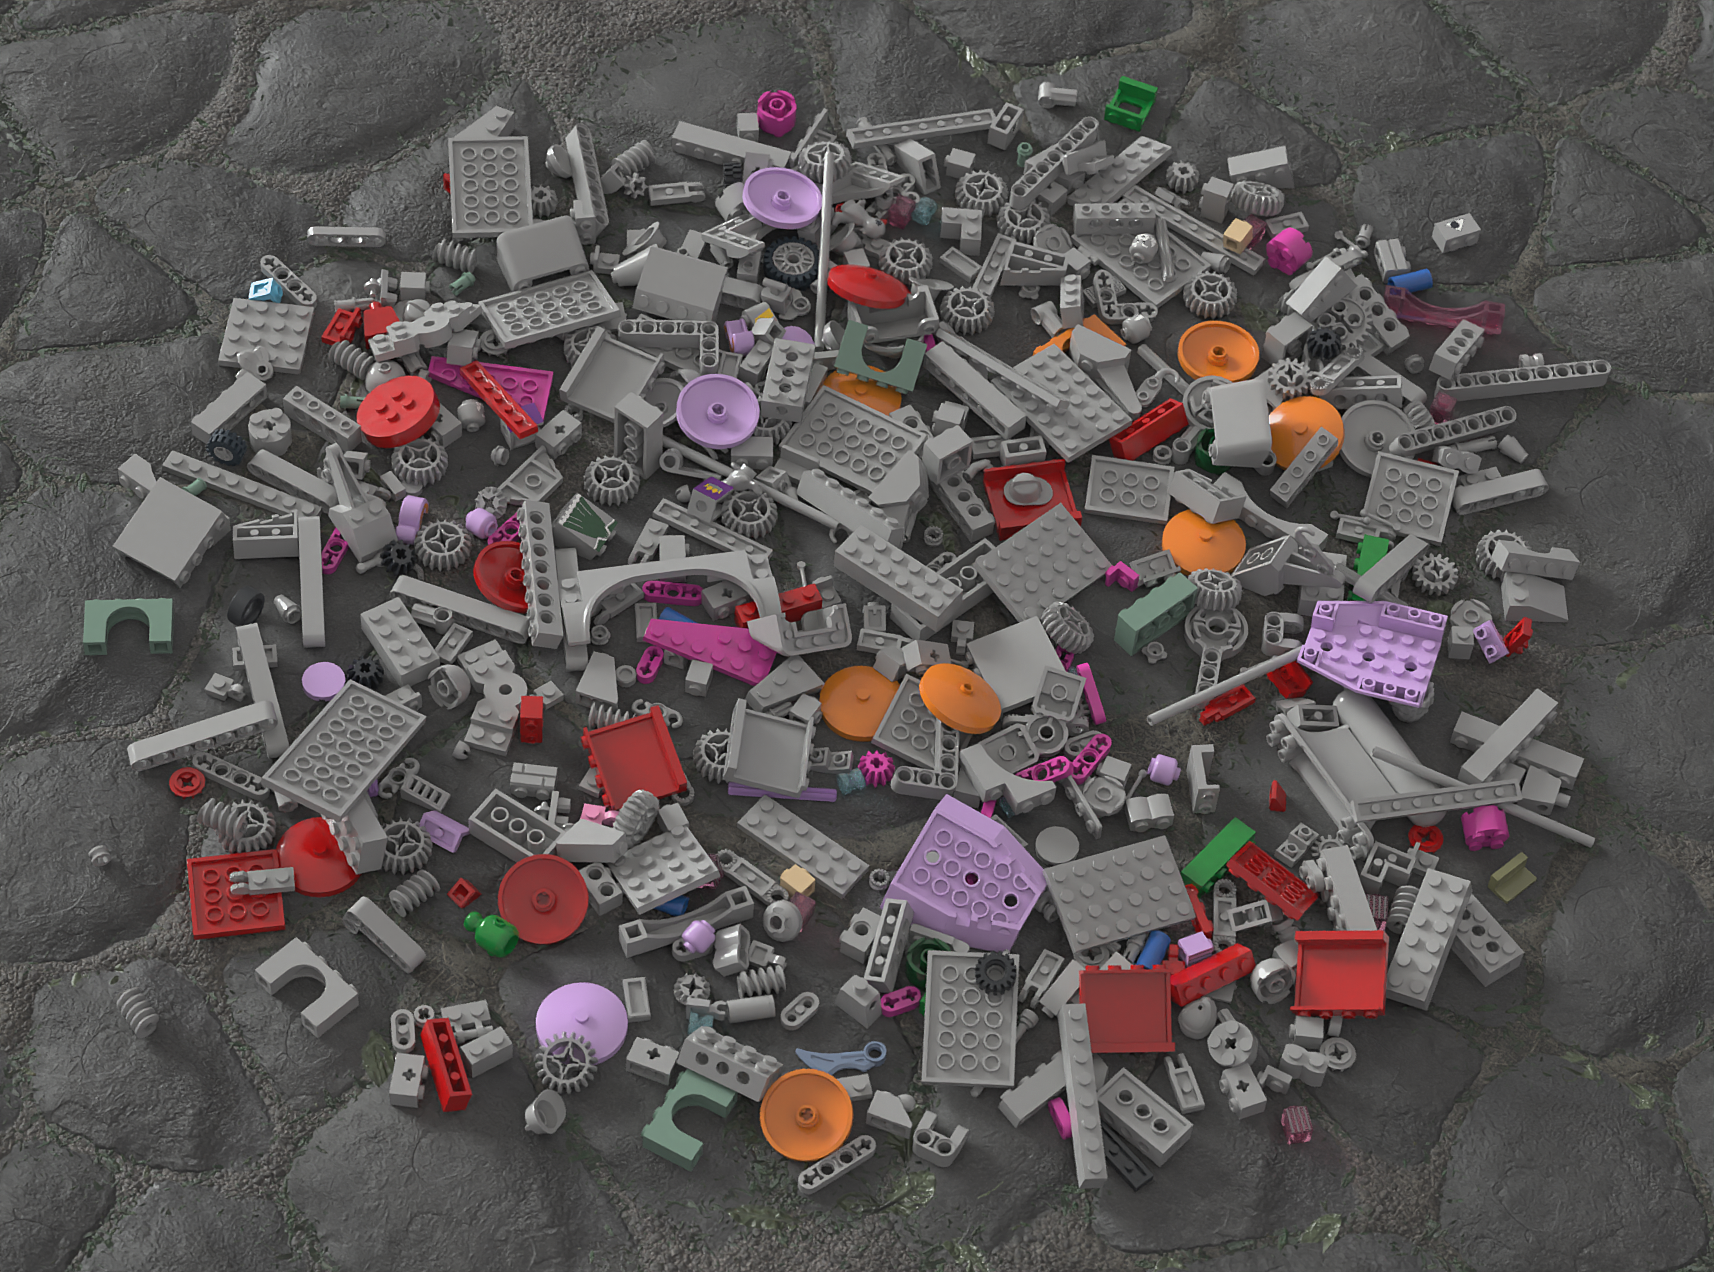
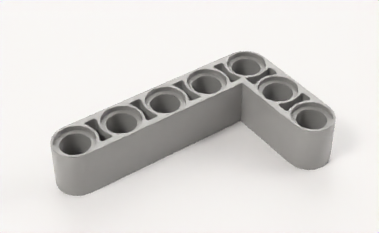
M623 320L618 325V341L631 347L700 348V375L717 374L719 328L715 322Z
M936 718L934 770L901 766L895 771L891 780L892 790L898 794L942 800L946 794L952 797L958 783L959 731Z

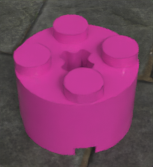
M777 90L774 93L767 91L762 94L758 100L757 108L758 127L776 137H782L784 133L792 130L796 123L797 106L795 98L783 90Z
M1287 228L1281 231L1266 244L1269 265L1272 268H1278L1287 275H1292L1312 257L1310 243H1305L1302 239L1304 235L1294 228Z
M1498 806L1473 808V813L1468 815V812H1465L1461 816L1465 843L1469 846L1470 851H1478L1485 846L1499 849L1504 846L1503 842L1509 838L1504 809L1498 810Z

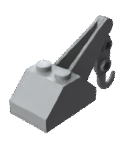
M1077 324L1072 331L1068 357L1098 387H1101L1132 420L1138 419L1141 415V409L1148 407L1161 390L1162 379L1165 375L1174 376L1175 384L1179 383L1180 376L1178 372L1171 368H1163L1155 375L1145 379L1135 393L1127 373L1131 349Z
M335 443L326 447V456L323 460L324 470L321 471V468L318 467L317 476L331 485L335 484L339 505L329 509L328 516L343 539L348 543L349 548L359 563H363L374 558L377 553L382 552V548L392 540L398 543L392 519L379 497L368 493L364 494L340 446Z
M910 449L868 497L876 508L883 510L885 515L895 518L900 525L905 527L898 548L900 550L912 513L922 509L929 498L927 468L921 459ZM841 524L839 529H844L850 536L853 531ZM831 528L830 539L833 543H837L835 538L836 530Z
M1299 526L1295 529L1294 535L1297 542L1291 535L1250 548L1231 575L1240 581L1243 588L1263 596L1279 593L1284 588L1283 584L1339 589L1346 580L1342 572L1334 570L1333 561L1321 551L1320 546L1314 542H1309L1302 532L1309 533L1311 536L1315 535L1310 528L1305 526ZM1298 543L1302 547L1304 556L1298 554Z

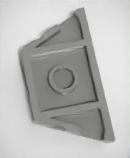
M542 445L498 488L504 492L508 504L522 506L525 500L543 502L563 483V477L559 470L555 468L553 459H550L546 447Z

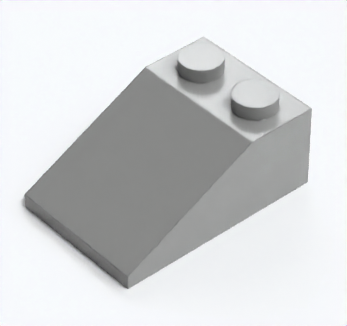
M1505 572L1501 585L1505 621H1521L1524 617H1527L1536 622H1568L1564 586L1531 574Z

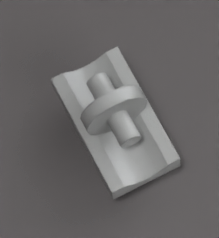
M382 269L381 278L377 279V281L372 278L366 282L364 291L371 298L376 297V301L380 302L382 307L395 306L397 295L388 291L395 292L397 279L388 277V271Z
M552 791L550 807H548L547 802H542L541 806H537L534 809V812L560 827L568 823V817L557 816L558 812L570 813L571 799L559 797V791Z

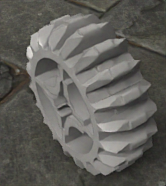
M815 142L814 145H808L807 148H804L799 153L798 166L801 174L813 182L818 181L821 183L823 182L824 155L826 152L834 153L833 181L835 182L837 178L842 179V176L847 175L848 171H850L852 162L848 148L844 147V144L839 145L838 142Z
M981 170L979 173L972 171L971 174L966 173L957 182L955 199L961 209L982 210V218L984 215L991 217L992 213L997 215L1001 207H1004L1008 199V189L1002 177L997 178L996 173L991 175L989 170L986 173H983Z
M1242 181L1234 186L1231 202L1235 207L1252 213V215L1274 216L1278 215L1283 208L1284 194L1276 187L1264 183Z
M1035 200L1022 210L1013 209L1009 203L1005 202L1004 207H1001L997 216V227L1001 235L1017 239L1016 242L1029 245L1030 242L1034 243L1036 232L1043 226L1050 224V214L1047 213V208H1043L1042 203L1036 204Z
M901 237L899 241L894 239L892 243L887 242L886 247L882 248L879 255L880 270L895 277L903 284H908L909 287L912 284L909 277L925 279L929 276L932 269V254H930L929 248H925L924 243L919 244L918 240L911 241L910 237L908 240H903Z
M1207 270L1205 274L1199 271L1197 275L1193 274L1191 279H1188L1183 290V299L1186 302V307L1190 308L1191 313L1196 312L1197 317L1203 315L1205 319L1207 317L1214 319L1216 316L1221 319L1223 314L1228 315L1233 310L1237 301V289L1234 286V282H1230V277L1224 278L1223 273L1217 275L1216 271L1209 273Z
M962 286L960 290L954 288L953 292L948 291L947 296H944L940 305L941 319L945 323L948 322L951 328L955 329L956 333L961 331L963 335L966 332L973 335L974 331L980 334L982 329L986 330L988 325H991L995 312L991 297L986 296L985 291L980 292L979 288L973 290L971 286L968 289Z
M596 324L594 327L586 326L578 330L575 329L571 334L567 335L564 342V355L567 363H570L572 368L596 330ZM611 330L605 331V335L607 337L616 340L615 335H612Z
M759 395L757 399L759 404V420L751 436L773 437V443L778 444L779 440L782 441L792 428V421L760 416L762 397Z
M424 436L408 444L395 447L391 457L392 469L396 477H399L401 482L406 479L407 484L414 480L415 486H418L419 481H422L424 487L427 483L433 485L435 480L440 481L441 476L445 475L448 467V455L445 452L444 446H440L439 441L433 442L432 438L426 440Z
M605 454L604 459L597 457L596 462L591 461L590 467L586 468L584 488L588 496L593 497L594 502L600 500L601 505L606 502L609 506L612 503H616L619 506L621 501L627 503L628 499H633L634 494H637L640 485V474L636 470L635 464H631L630 459L624 461L623 456L616 458L614 454L612 458H608Z
M750 489L749 491L742 490L740 493L734 491L733 496L728 495L721 509V521L726 528L747 538L753 537L755 540L758 538V535L764 538L766 533L771 532L772 528L776 525L778 515L776 504L773 503L772 498H768L767 492L757 496Z
M446 518L444 522H440L438 519L435 523L429 521L428 526L422 525L421 531H417V537L414 540L415 553L419 561H423L424 566L430 565L431 570L437 567L440 572L442 568H446L449 571L452 566L457 569L459 564L464 565L465 559H468L472 550L471 537L468 535L467 529H463L462 524L456 525L454 520L450 523Z
M1498 529L1496 533L1490 531L1488 535H1484L1478 543L1475 553L1477 564H1480V570H1485V575L1491 574L1493 579L1499 577L1501 582L1504 579L1505 572L1509 571H1502L1491 558L1498 540L1517 542L1529 550L1532 549L1528 547V541H1523V536L1517 537L1515 532L1510 534L1507 529L1504 533Z
M1205 568L1204 570L1198 569L1197 572L1193 571L1188 576V580L1198 588L1195 604L1198 607H1204L1205 610L1211 609L1212 611L1219 610L1222 612L1223 609L1229 611L1230 608H1235L1239 604L1242 595V585L1235 576H1230L1229 572L1224 573L1222 570L1218 571L1214 568L1209 570Z
M1059 601L1050 604L1044 610L1041 618L1042 626L1046 629L1045 632L1050 635V638L1056 644H1059L1062 649L1065 648L1067 652L1081 654L1094 641L1093 629L1089 626V622L1074 607H1069L1067 603L1064 604Z
M718 728L716 733L709 730L708 736L702 734L701 740H697L696 747L693 750V762L696 765L697 772L701 771L702 777L708 776L709 781L717 779L718 784L723 780L730 734L727 728L724 732H721Z
M638 790L631 797H628L626 803L619 810V814L613 823V829L625 832L628 848L638 845L640 840H643L644 836L648 833L658 814L659 800L648 791Z
M242 799L241 804L238 805L233 802L230 813L234 809L239 810L238 817L243 812L246 813L247 828L240 840H235L234 837H228L226 833L222 834L215 830L219 844H222L224 850L229 849L231 854L236 851L237 853L259 851L260 848L266 850L267 844H272V838L276 835V821H274L272 812H269L267 806L262 807L261 802L254 805L252 799L249 803H245Z
M401 817L399 822L391 819L390 825L383 824L382 828L388 837L382 863L386 872L392 869L394 875L397 871H401L404 876L407 870L412 874L414 868L421 870L422 864H427L428 857H431V848L433 847L431 835L427 832L425 826L420 827L418 821L412 824L410 818L407 822H403Z
M562 1032L563 1038L561 1039L558 1038L557 1034H554V1042L547 1038L545 1042L548 1047L542 1045L539 1047L544 1054H536V1059L541 1062L535 1063V1066L538 1069H542L537 1072L538 1077H544L542 1080L543 1085L551 1082L549 1089L554 1090L558 1086L557 1092L559 1094L563 1092V1088H566L567 1094H571V1087H575L576 1092H580L579 1084L587 1087L588 1083L585 1079H594V1076L589 1072H597V1067L591 1065L598 1063L597 1057H591L596 1054V1050L589 1049L591 1046L590 1041L582 1044L584 1042L583 1035L575 1040V1032L571 1033L570 1038H567L566 1032ZM567 1046L562 1054L551 1056L556 1049ZM574 1047L584 1054L586 1063H582L573 1057ZM569 1056L572 1064H568L564 1071V1066L561 1062H565ZM548 1063H553V1066L560 1068L559 1079L550 1073ZM583 1070L577 1077L566 1080L571 1072Z

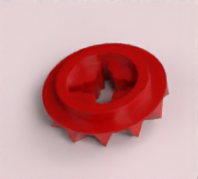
M192 767L181 768L170 777V790L174 792L176 797L181 796L183 799L192 797L194 799L195 795L201 794L202 789L205 787L204 775L198 769ZM191 781V787L189 785L184 787L183 782L188 783Z
M1414 825L1409 831L1408 839L1410 846L1414 847L1416 842L1421 843L1419 850L1423 852H1432L1434 854L1443 844V834L1435 825L1429 827ZM1430 835L1429 841L1422 843V838Z

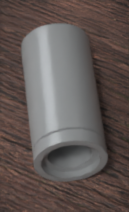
M772 994L726 1001L727 1016L730 1024L775 1017V1005Z

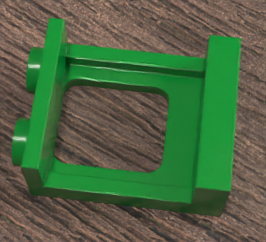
M1121 76L1117 92L1110 105H1106L1104 120L1140 132L1156 102L1158 88ZM1124 102L1139 107L1142 110L1138 115L1121 109L1119 106Z

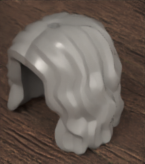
M1429 682L1421 708L1388 701L1392 705L1394 715L1403 722L1412 723L1418 721L1428 712L1429 706L1433 704L1434 683Z

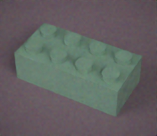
M1181 572L1174 577H1169L1163 585L1153 588L1147 596L1137 599L1130 608H1125L1118 614L1114 641L1130 656H1133L1187 617L1194 608L1198 588Z

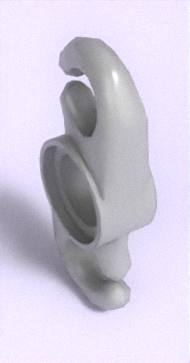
M642 699L636 700L632 704V711L637 716L650 713V707L659 705L666 726L670 725V718L678 719L676 723L671 725L673 729L680 727L683 723V717L679 712L661 703L651 704L645 702L646 709L644 710L637 709L638 705L643 704Z
M406 758L404 760L405 763L414 764V768L407 769L405 764L402 763L399 767L391 769L389 774L379 783L378 795L385 799L391 798L392 793H396L397 790L401 789L409 773L416 775L419 772V762L414 758ZM395 775L405 777L401 782H396L392 779ZM384 788H391L392 793H384L382 790Z

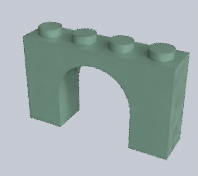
M848 320L834 365L837 373L846 376L852 373L857 375L856 379L865 382L871 379L877 381V386L888 388V385L896 387L895 391L906 395L908 391L913 392L927 344L908 338L898 365L890 371L877 372L870 369L862 358V345L868 325Z
M173 599L85 600L83 633L85 655H107L110 629L116 623L127 619L142 621L150 628L149 644L151 654L173 653Z
M687 1068L685 1072L682 1071L676 1081L677 1085L674 1089H670L667 1092L665 1103L662 1107L659 1106L656 1109L653 1121L650 1125L646 1124L641 1137H643L642 1147L691 1172L703 1154V1143L681 1132L672 1121L673 1116L684 1107L701 1106L726 1119L737 1102L738 1092Z

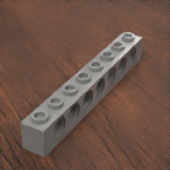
M911 405L889 413V417L927 434L928 439L933 437L929 426L923 423L919 412L915 411ZM924 445L917 454L921 461L923 460ZM962 472L938 485L928 476L929 485L971 543L993 534L995 519L991 513L987 512L983 501L977 498L971 484H967L964 480Z
M525 500L522 507L518 508L517 520L520 521L518 535L521 536L522 541L520 552L523 553L522 569L525 570L523 584L527 590L525 602L528 603L527 619L530 620L528 634L531 637L532 646L557 649L563 638V626L550 505L545 502Z

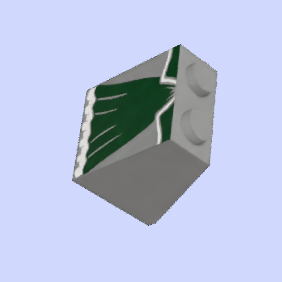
M576 493L552 523L553 542L555 546L562 549L576 548L577 555L592 560L596 555L601 556L607 547L604 543L606 540L610 541L616 533L614 528L618 522L579 493Z

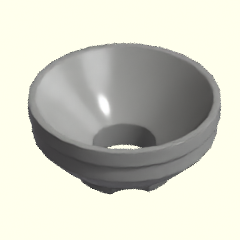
M554 144L547 151V161L545 162L547 169L554 176L562 178L572 177L568 153L560 145Z
M833 320L824 326L822 342L828 351L840 349L845 333L841 325Z
M785 900L777 901L765 910L763 926L766 933L772 939L780 942L789 941L800 933L802 916L799 909L793 903ZM775 916L782 920V927L780 929H776L772 924Z

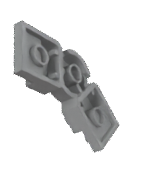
M448 301L444 304L434 303L424 312V317L413 322H394L391 326L386 327L388 334L375 335L372 339H368L370 349L376 362H381L417 352L420 349V344H424L425 348L442 345L452 338V332L461 331L483 313L482 306L472 304L471 302L456 303L455 301Z
M495 639L457 655L458 663L468 675L476 692L484 694V699L476 704L464 743L475 749L506 756L520 722L521 696H527V685L522 677L515 674L514 663L506 650L503 651Z
M1045 665L1031 708L1034 716L1029 719L1026 726L1016 723L980 741L979 743L988 756L1001 768L1014 775L1035 766L1039 756L1051 757L1058 754L1067 742L1068 728L1066 725L1074 720L1086 678ZM1042 730H1049L1052 737L1045 739L1040 735V732Z

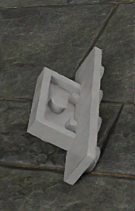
M824 108L821 114L816 115L813 126H809L805 138L799 141L795 153H791L789 157L790 169L798 165L799 153L804 148H807L808 145H814L815 142L821 143L822 141L836 142L837 136L822 131L827 123L828 109Z
M1105 141L1096 142L1063 156L1065 175H1071L1078 171H1086V174H1096L1098 170L1108 169L1109 165L1115 163L1114 155H1107Z
M1064 763L1061 764L1060 771H1063ZM1071 775L1059 780L1058 782L1062 783L1068 799H1072L1077 814L1083 817L1088 832L1092 833L1095 839L1100 838L1102 825L1098 818L1103 816L1093 812L1082 794L1085 783L1091 777L1089 776L1080 785L1076 784Z

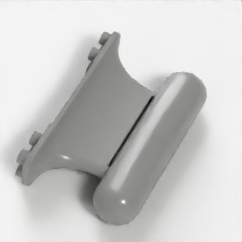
M1346 689L1338 694L1332 705L1337 706L1340 727L1321 732L1304 731L1294 726L1281 713L1274 717V721L1270 722L1271 733L1266 736V739L1271 747L1277 745L1280 749L1278 756L1281 762L1288 761L1337 825L1339 830L1337 838L1340 843L1347 842L1350 845L1349 850L1352 859L1356 860L1359 858L1365 861L1368 859L1374 845V838L1370 830L1376 821L1355 823L1350 803L1352 800L1440 789V787L1435 782L1371 756L1374 746H1377L1422 765L1371 696ZM1447 811L1407 816V818L1417 826L1429 827L1439 823Z

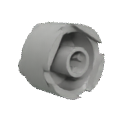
M742 182L725 188L723 190L724 195L721 198L718 196L715 201L716 208L726 222L749 212L743 202L744 184Z
M279 408L263 410L250 416L248 428L252 450L258 453L263 449L276 456L283 455L292 443L289 418Z
M1234 1020L1223 1022L1216 1026L1208 1037L1207 1042L1211 1056L1225 1069L1242 1066L1246 1063H1249L1251 1066L1257 1057L1258 1041L1255 1035L1240 1022ZM1232 1043H1235V1046H1236L1235 1049H1232V1048H1231L1230 1045H1231Z

